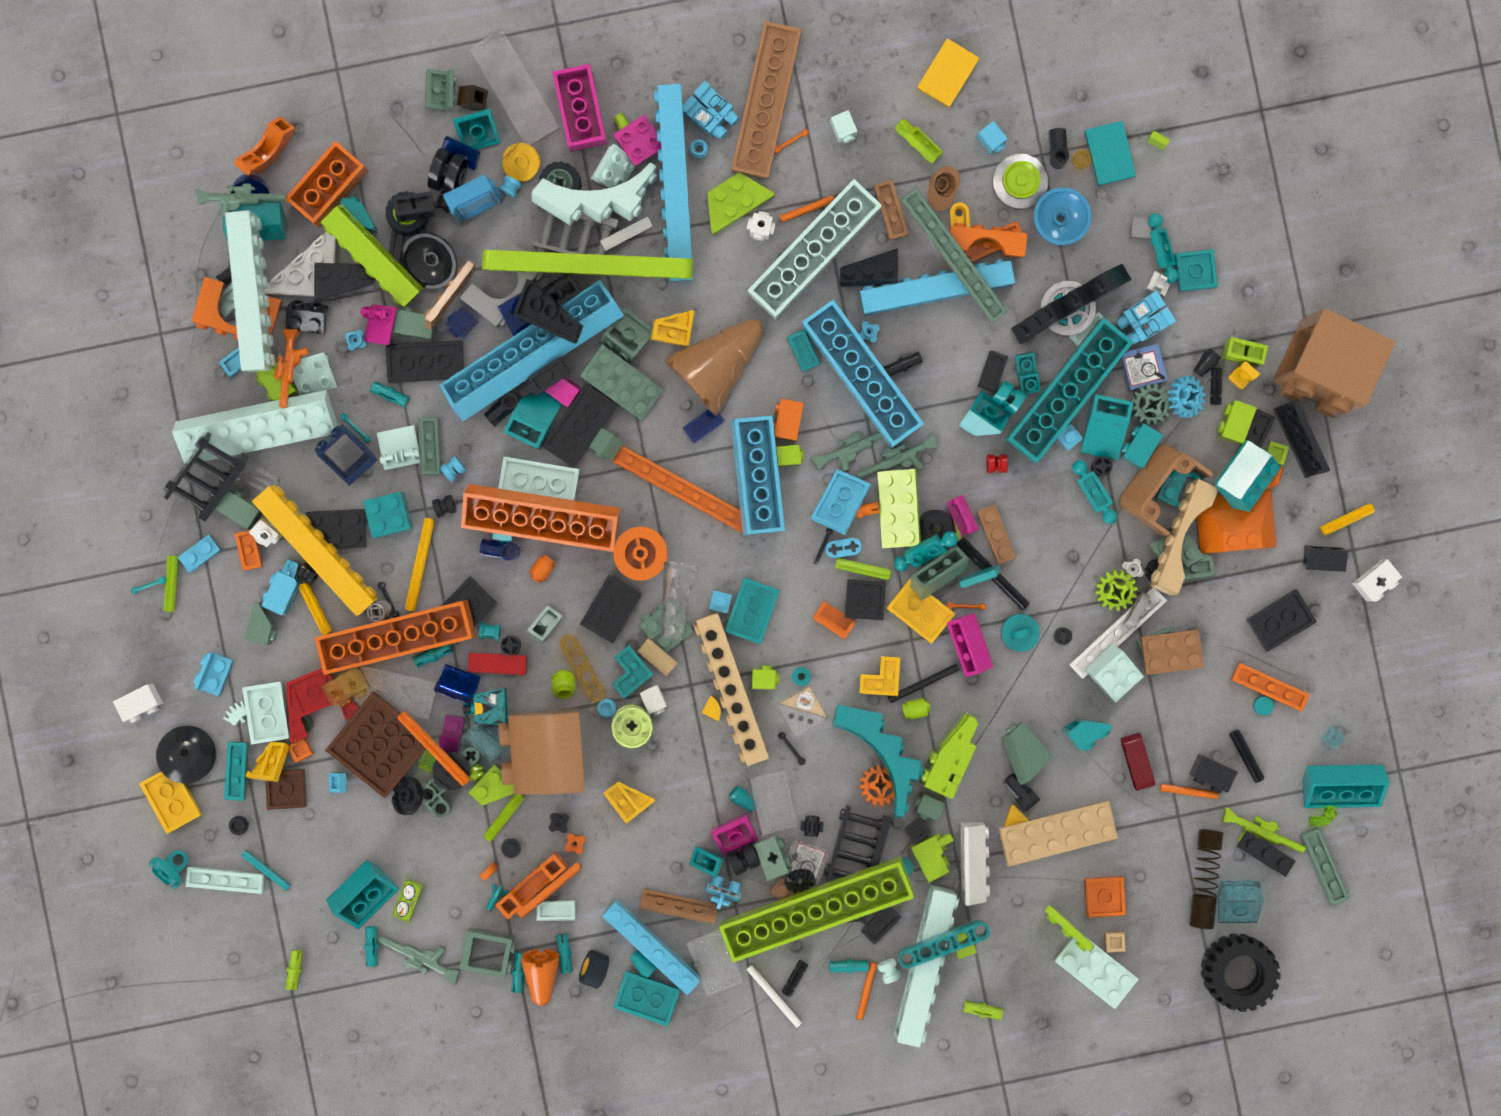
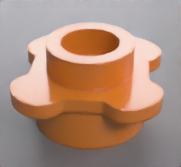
M573 833L568 834L565 850L581 854L583 852V843L586 841L583 835H574Z

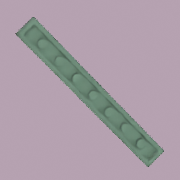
M915 187L900 200L990 322L993 324L1008 312L918 188Z

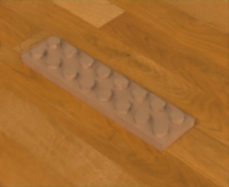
M764 21L731 171L769 179L802 32L800 28Z

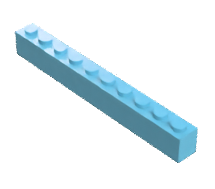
M681 84L658 85V91H654L655 103L659 102V110H656V122H660V130H657V141L661 142L662 149L658 150V158L663 163V169H659L660 181H664V188L661 189V200H665V208H662V219L666 220L667 227L663 228L664 239L668 240V247H664L665 258L692 259ZM693 276L692 279L670 278V282L694 281Z

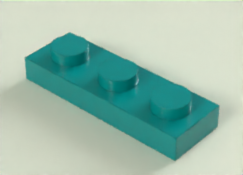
M227 742L224 800H245L247 779L245 775L247 773L249 742Z

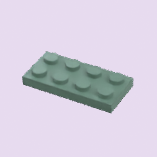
M602 344L579 375L641 421L664 390Z

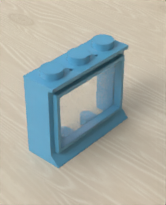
M486 175L443 194L452 215L461 226L464 219L468 220L496 206V203L501 204L499 198L502 197L492 178L488 180Z

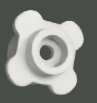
M1139 559L1122 564L1125 573H1130V579L1142 577L1144 574Z

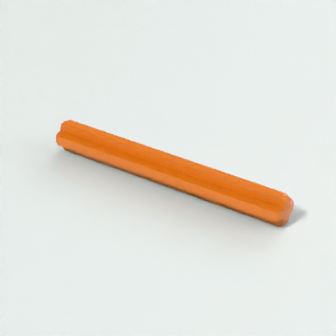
M404 711L398 716V720L462 786L470 781V777L407 712Z

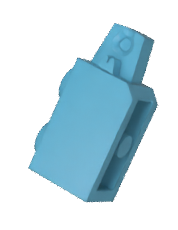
M288 559L281 571L273 573L269 581L271 584L270 588L264 592L261 599L263 601L262 607L282 616L288 614L299 590L298 586L301 584L300 579L296 578L300 567L299 563Z

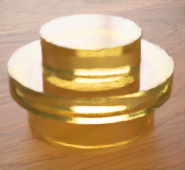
M1084 149L1076 151L1072 157L1073 165L1078 169L1087 168L1092 160L1090 153Z

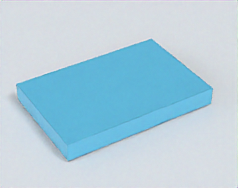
M836 469L811 516V520L846 535L871 488V484Z

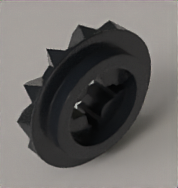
M797 869L786 875L784 883L788 890H792L794 893L797 891L802 892L814 886L815 876L810 870Z

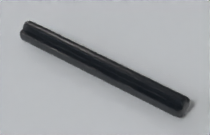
M964 537L957 542V546L981 570L992 567ZM1000 573L997 577L991 579L1021 610L1029 606L1030 603Z

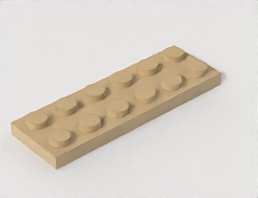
M1108 800L998 828L1006 863L1009 867L1118 838Z

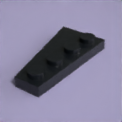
M526 279L513 315L571 343L577 344L584 326L533 281Z

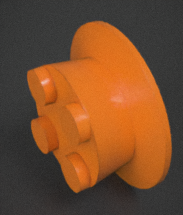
M634 527L626 530L617 539L613 551L614 561L619 571L626 577L638 581L648 580L658 575L664 568L667 561V546L661 535L653 529Z

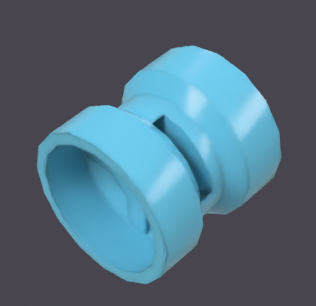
M455 455L450 459L449 463L439 467L451 482L456 479L458 474H463L467 470Z

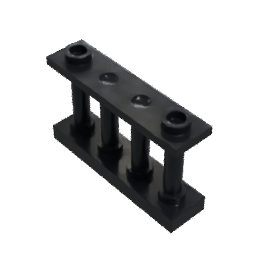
M209 432L204 437L200 436L195 444L197 448L173 481L169 480L164 487L166 491L164 498L166 500L169 499L172 493L178 495L198 507V510H200L198 518L204 522L245 468L249 457L241 453L238 458L236 456L233 458L208 443L211 437ZM205 449L230 464L231 468L228 472H222L198 458V456ZM195 464L219 478L220 483L217 487L215 485L211 486L188 471ZM184 478L209 493L210 497L207 501H202L179 488L178 485Z
M847 804L845 809H841L839 820L842 821L830 864H826L823 874L826 876L827 882L831 881L832 876L842 878L853 874L834 868L837 857L865 864L868 868L880 863L892 820L890 816L883 815L882 819L875 820L850 813L851 807ZM847 820L875 827L876 830H879L877 838L873 837L872 839L844 831ZM842 838L871 846L873 849L872 856L865 857L840 850Z

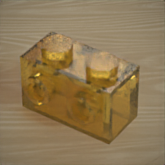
M354 667L321 687L332 707L339 706L342 708L349 704V699L354 696L359 698L367 693L366 690L371 686L361 668Z

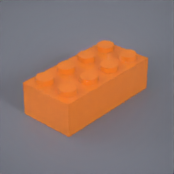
M334 141L287 195V201L319 228L322 225L321 221L341 203L342 197L346 198L369 170L337 141Z

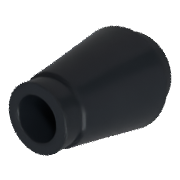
M1209 348L1208 351H1204L1193 371L1200 377H1203L1220 363L1221 357Z

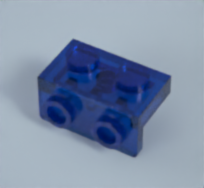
M445 664L442 674L434 687V692L470 705L473 696L478 690L481 677Z

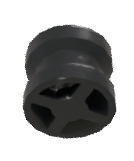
M1103 456L1096 458L1091 464V470H1094L1097 476L1108 475L1113 467L1112 461Z
M307 562L302 565L297 574V578L306 580V583L312 585L318 577L317 572Z
M516 636L505 637L501 641V650L507 655L518 653L521 649L520 639Z

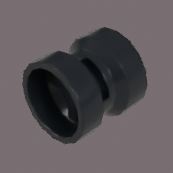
M451 494L446 495L442 500L438 498L432 500L437 518L444 517L445 512L450 514L457 512Z

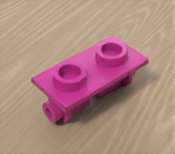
M964 495L946 502L962 537L979 530Z

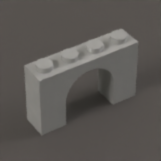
M508 238L498 249L504 251H524ZM516 271L518 276L516 289L511 295L502 299H495L486 295L472 283L460 299L499 329L508 323L510 319L508 316L516 308L526 279L534 283L536 281L539 282L545 273Z

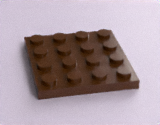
M373 691L325 751L383 798H386L426 748L398 720L401 712Z

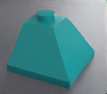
M981 390L959 426L974 436L997 435L1002 432L1011 414L1004 410L1003 405L998 406L992 402V397Z

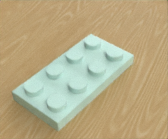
M504 457L498 488L575 501L580 469Z
M1071 937L1054 958V961L1116 1009L1139 979L1096 944H1094L1095 947L1091 952L1088 950L1083 952L1075 944L1077 940Z

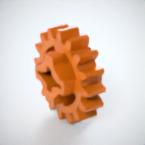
M877 765L875 770L872 766L869 767V773L866 771L862 773L865 778L859 779L863 783V785L858 787V789L863 790L860 796L867 797L866 803L871 800L873 807L876 803H878L879 807H883L884 802L887 806L890 805L889 799L895 800L892 781L886 767L884 766L881 769L880 765ZM874 775V781L867 783L870 776ZM878 782L880 785H883L881 790L875 786ZM891 789L889 796L885 798V791ZM869 791H871L872 793H874V794H875V797L872 796V795L869 793Z

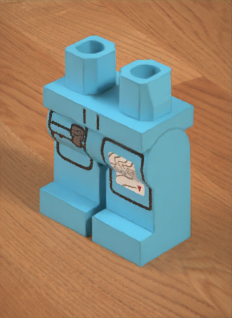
M704 80L693 93L694 97L691 95L684 103L683 115L710 137L715 136L722 140L727 134V130L721 125L726 121L733 127L738 122L739 117L733 111V106L716 93Z
M1156 290L1125 311L1116 323L1121 330L1128 325L1132 327L1134 331L1128 334L1127 337L1133 341L1132 344H1135L1153 336L1175 323L1176 320L1168 307L1152 317L1149 316L1166 305Z

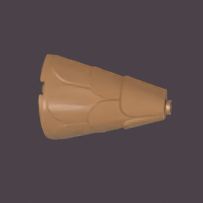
M750 318L721 330L719 334L698 341L690 347L671 354L664 362L676 375L679 374L701 398L702 403L716 416L722 411L746 365L750 363L764 336L762 330L764 326L759 320Z

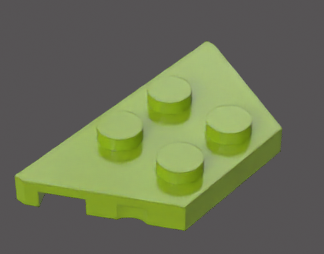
M740 172L707 192L712 235L775 197V194Z

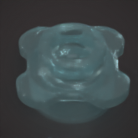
M1335 726L1329 727V731L1322 735V741L1327 742L1331 749H1337L1338 745L1345 740V735L1337 731Z

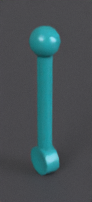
M346 413L340 415L341 420L346 421L363 438L365 443L371 441V438L366 436L348 418Z
M161 576L156 581L138 588H131V593L135 595L138 591L156 584H165L167 579Z

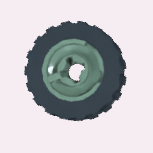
M562 161L552 162L539 175V182L542 178L557 185L558 181H563V187L573 190L582 189L581 178L576 169L569 163Z

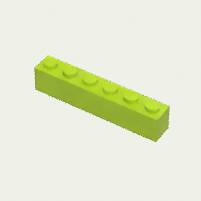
M342 204L336 206L321 221L324 225V230L328 234L333 235L338 240L337 243L352 254L351 257L355 262L361 263L366 268V273L370 277L375 278L379 282V286L384 291H388L393 296L394 302L399 306L405 307L410 304L424 289Z

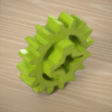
M1113 569L1112 574L1105 571L1106 577L1100 575L1101 582H1096V586L1099 588L1095 590V593L1099 595L1096 597L1097 600L1102 601L1103 607L1108 604L1109 610L1116 607L1117 611H1119L1120 606L1127 609L1126 604H1133L1131 598L1137 597L1136 593L1133 592L1138 590L1137 586L1133 585L1136 583L1135 579H1130V573L1124 575V570L1122 569L1119 573ZM1115 578H1120V579H1123V580H1122V581H1118V580H1115ZM1108 582L1107 588L1104 589L1105 584ZM1112 584H1114L1115 587L1118 588L1120 596H1118V594L1115 593Z

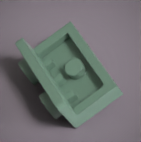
M432 69L426 70L425 109L448 112L454 107L456 97L453 95V88L456 85L454 70L449 69L447 72Z

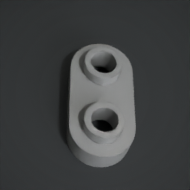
M1140 593L1123 622L1124 626L1129 629L1133 626L1135 628L1141 621L1139 616L1143 610H1147L1151 603L1148 594Z

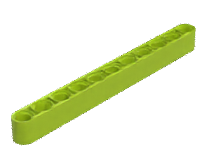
M483 250L482 270L692 279L693 259Z

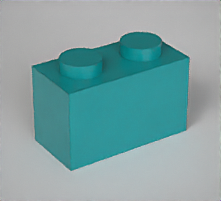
M1144 423L1134 427L1130 434L1133 437L1129 443L1126 442L1123 445L1120 457L1139 469L1145 467L1163 437V434Z

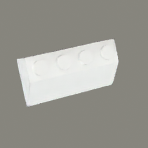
M960 822L961 900L965 906L986 902V897L990 896L989 885H986V877H989V866H986V858H989V847L986 846V839H989V829L985 827L983 822Z

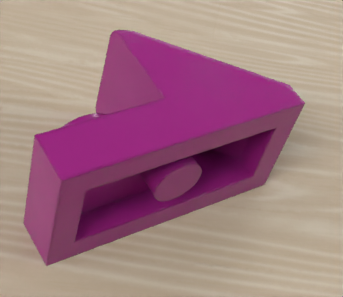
M446 714L442 734L439 735V746L446 753H459L466 718Z

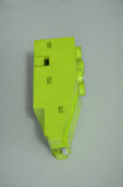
M963 712L960 720L941 740L936 750L931 751L928 757L929 765L927 769H923V775L920 778L924 787L953 799L977 747L971 743V739L979 724L976 717L968 712Z

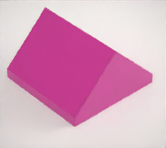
M747 813L711 828L712 836L723 856L734 849H740L741 846L747 843L758 841Z

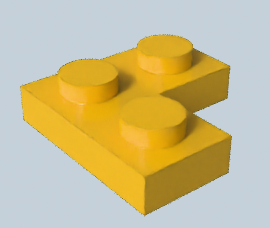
M881 656L880 675L861 674L859 693L898 696L900 657Z

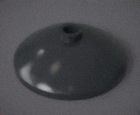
M429 232L418 233L408 239L403 246L401 253L402 266L423 288L438 289L444 287L455 276L457 270L456 254L451 245L441 236Z
M180 726L166 733L160 740L156 751L157 764L161 772L168 779L182 784L194 783L204 778L212 770L216 760V747L212 738L202 729L194 726ZM183 750H188L189 752L186 757L181 755Z

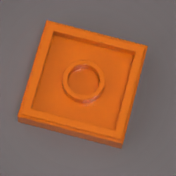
M1123 876L1084 878L1086 915L1088 918L1126 915Z

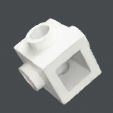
M759 211L758 214H753V218H749L747 229L750 230V236L753 239L764 241V239L769 240L770 234L773 235L775 223H772L773 217L769 216V213ZM758 222H759V223H764L765 226H764V227H759V226H758Z
M264 515L249 531V534L254 537L255 541L265 547H268L271 542L275 544L281 538L280 532Z

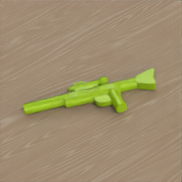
M1228 807L1224 808L1223 822H1234L1243 826L1244 831L1238 838V842H1240L1247 830L1258 838H1262L1275 845L1280 843L1300 853L1305 852L1306 846L1275 833V830H1280L1278 823L1274 821L1267 822L1256 816L1254 822L1261 823L1259 826L1236 816Z

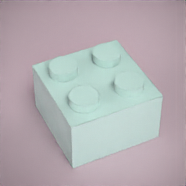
M1114 644L1110 645L1084 669L1104 694L1115 703L1144 677L1123 650Z

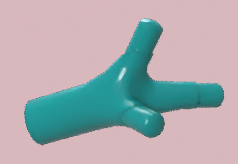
M493 884L491 898L485 907L492 911L496 902L509 891L501 892V885L496 890V885Z

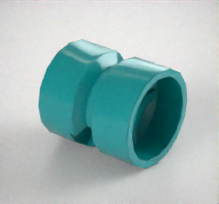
M1004 380L991 401L998 406L1003 405L1005 411L1014 415L1026 399L1027 394L1019 389L1014 390V385ZM1010 395H1013L1014 398L1011 401V403H1009L1007 399Z

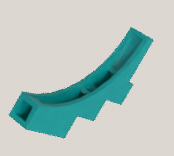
M837 705L832 726L846 730L861 738L881 758L893 785L895 800L894 817L903 818L904 814L907 815L909 803H906L907 795L910 796L913 784H910V782L916 783L918 778H922L924 767H921V761L899 756V754H903L904 743H901L902 737L880 733L885 725V720H882L883 714Z

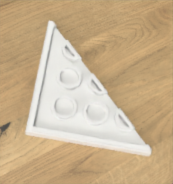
M327 232L319 236L310 247L300 253L291 264L271 279L268 287L265 288L266 295L314 297V263H336L337 239Z

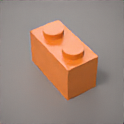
M781 399L780 403H776L774 414H778L777 422L773 421L775 438L793 442L797 441L804 403Z

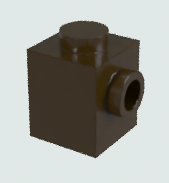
M476 85L459 86L457 106L471 111L486 109L488 90Z

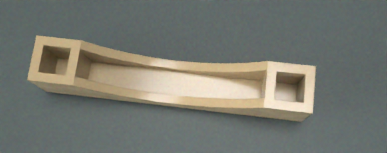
M1200 479L1191 481L1186 486L1185 498L1180 502L1178 507L1180 511L1171 525L1173 528L1172 532L1165 540V550L1160 554L1158 568L1152 574L1151 587L1170 596L1179 594L1185 578L1181 557L1185 534L1194 519L1213 505L1218 492L1217 487Z

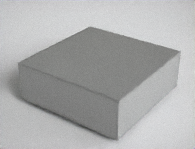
M1132 218L1130 238L1149 240L1151 238V227L1148 225V219Z

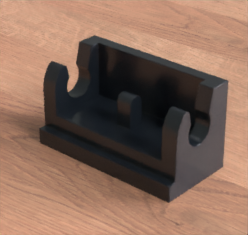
M1304 545L1303 565H1306L1307 570L1346 572L1348 551L1342 547Z

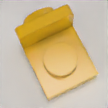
M1245 361L1235 368L1228 376V379L1242 390L1250 381L1255 380L1260 373Z

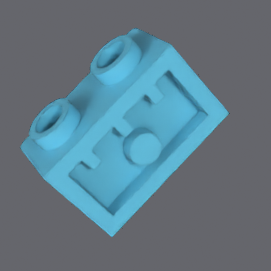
M214 652L205 654L201 660V671L194 678V689H201L216 696H221L234 660Z

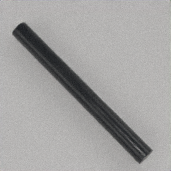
M956 663L898 691V696H888L890 703H893L960 669Z

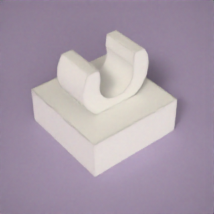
M1154 271L1146 290L1152 293L1157 290L1159 295L1164 297L1170 285L1166 282L1168 277Z

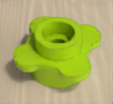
M478 763L471 767L470 780L477 781L484 775L483 771L486 768Z

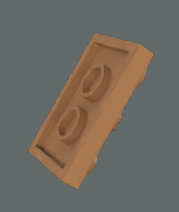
M1199 629L1140 637L1145 675L1204 668Z

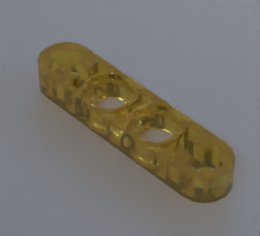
M571 634L564 635L560 640V647L587 696L593 702L601 701L605 697V689L575 636ZM566 638L569 640L573 639V649H576V647L579 649V651L573 652L570 656L568 654L571 651L570 647L564 646ZM574 655H582L583 663L581 665L573 663ZM590 671L593 678L590 682H585L582 679L583 672ZM596 680L598 683L594 685L596 690L600 689L602 691L600 698L593 697L592 693L594 691L592 687L588 689L586 685H590Z

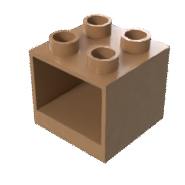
M1323 308L1300 320L1273 382L1283 386L1280 394L1288 399L1302 402L1303 398L1307 397L1318 402L1315 410L1325 416L1337 418L1339 413L1348 415L1352 410L1367 406L1396 341Z

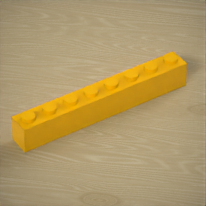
M274 484L268 486L252 501L254 505L357 617L361 615L372 603L378 600L374 589L370 586L367 587L363 582L362 576L350 568V563L336 553L337 549L331 543L328 544L324 540L323 533L318 529H314L310 524V519L306 515H302L297 510L298 506L284 496L285 492L282 488Z

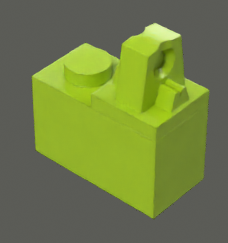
M939 833L936 835L931 834L919 843L910 845L929 883L949 873L947 867L950 864L946 856L941 857V854L947 849L945 845L954 841L950 833L940 836Z

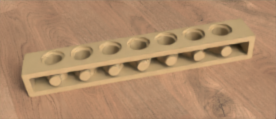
M715 613L696 620L697 624L694 625L697 636L701 635L703 643H700L703 653L708 654L709 661H707L709 671H714L716 679H713L715 688L720 690L723 696L719 698L721 705L728 710L729 715L726 716L729 727H734L735 733L732 736L735 744H740L742 751L739 752L742 763L746 762L747 766L769 759L719 614ZM708 630H714L717 633V638L714 641L706 638ZM715 648L723 650L722 658L716 659L713 657L712 652ZM722 666H726L730 670V674L726 677H722L719 674V668ZM729 684L736 687V692L733 695H728L725 692V687ZM736 702L743 706L742 711L739 713L733 712L731 708ZM740 721L748 722L749 728L746 731H741L738 728ZM747 739L754 740L756 743L755 747L747 749L744 745Z

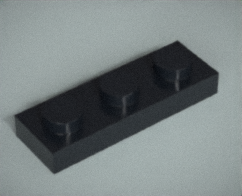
M1247 830L1236 846L1285 877L1296 862Z

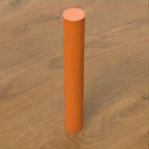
M831 195L779 216L780 220L783 223L827 206L834 200V197Z
M1160 784V791L1212 799H1218L1219 793L1216 791Z
M870 962L869 971L867 972L856 1016L859 1020L864 1019L877 967L875 962Z

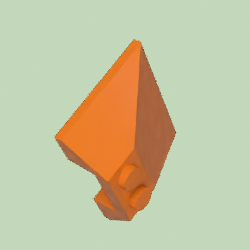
M1271 490L1263 492L1250 512L1234 509L1222 494L1216 495L1213 505L1196 517L1199 550L1202 554L1277 547Z

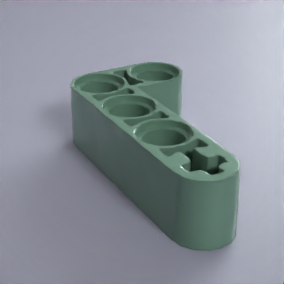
M470 746L460 753L466 758L470 755V752L474 751L476 753L474 755L475 758L468 760L471 767L482 757V751L478 746ZM431 779L422 788V802L436 817H445L451 812L452 804L443 794L446 790L439 787L434 779ZM426 789L433 791V798L426 797ZM439 803L445 804V813L438 810Z

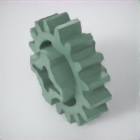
M1145 384V389L1138 387L1139 393L1133 392L1135 399H1130L1134 403L1132 410H1135L1132 416H1139L1138 422L1145 420L1144 423L1146 425H1149L1150 421L1152 425H1157V420L1164 422L1163 416L1169 417L1167 410L1172 409L1168 406V403L1171 402L1167 400L1169 393H1163L1164 387L1158 388L1157 384H1153L1152 388L1150 384ZM1152 391L1157 393L1158 395L1153 397L1148 392ZM1149 401H1155V402L1152 404V407H1153V408H1147L1148 405L1150 404ZM1150 412L1154 417H1147L1144 414Z

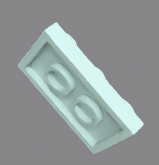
M282 681L243 687L251 745L289 739L290 728Z

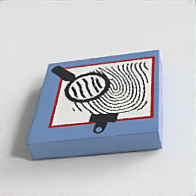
M1158 344L1125 352L1121 357L1129 391L1138 389V387H1145V384L1153 385L1168 381Z

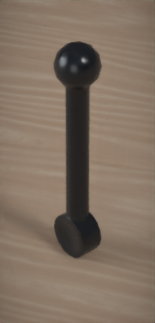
M830 528L826 529L825 538L814 560L816 565L830 534L833 533V530Z
M379 582L377 586L379 589L382 590L386 600L391 604L393 618L399 617L400 614L398 611L395 610L393 603L385 589L386 584L384 582Z
M780 732L778 734L779 739L786 743L798 759V763L804 765L806 760L800 757L787 740L785 733Z

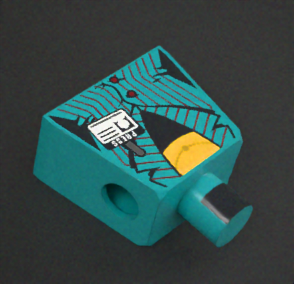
M506 688L476 694L473 696L474 703H463L464 715L474 714L476 723L495 725L508 723Z

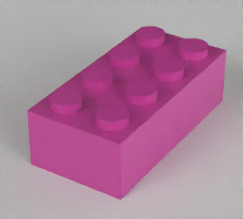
M590 64L553 71V79L570 152L606 145L607 139Z

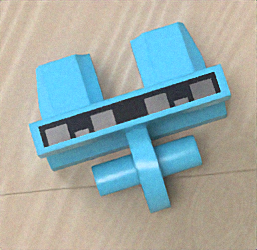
M717 876V878L713 877L711 882L708 883L705 892L716 895H712L711 901L716 902V909L720 910L721 905L729 907L730 901L728 900L738 903L741 894H739L740 883L731 881L729 889L721 887L724 878Z

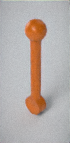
M803 129L800 134L780 146L776 145L775 153H780L782 148L800 137L807 136L809 131Z
M948 602L946 604V607L949 609L975 608L984 611L987 608L984 603L971 605Z

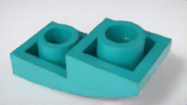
M1034 352L1014 355L1020 390L1025 394L1041 392Z

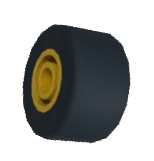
M590 950L581 966L579 982L598 989L606 977L609 967V956Z

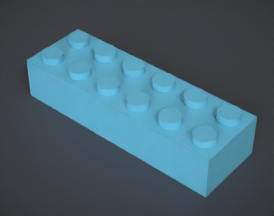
M761 416L734 419L730 423L743 536L785 531L773 417Z

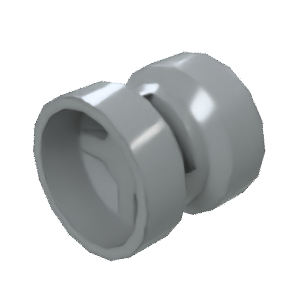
M379 600L367 608V616L373 622L382 621L392 613L391 604L386 600Z

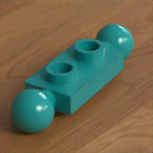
M1153 213L1148 217V225L1154 229L1150 232L1151 243L1154 246L1156 260L1160 269L1165 268L1163 276L1168 277L1166 282L1172 284L1179 278L1178 271L1173 269V266L1177 264L1167 229L1161 228L1163 217L1158 213Z
M1083 460L1075 461L1072 465V470L1075 474L1081 476L1076 482L1095 513L1103 512L1102 519L1105 523L1113 524L1117 520V513L1108 507L1113 504L1110 496L1094 470L1087 473L1088 467L1086 462Z
M951 531L946 532L942 539L935 535L905 550L904 556H899L895 559L894 566L898 571L907 570L910 563L916 568L946 553L947 547L956 545L958 537Z

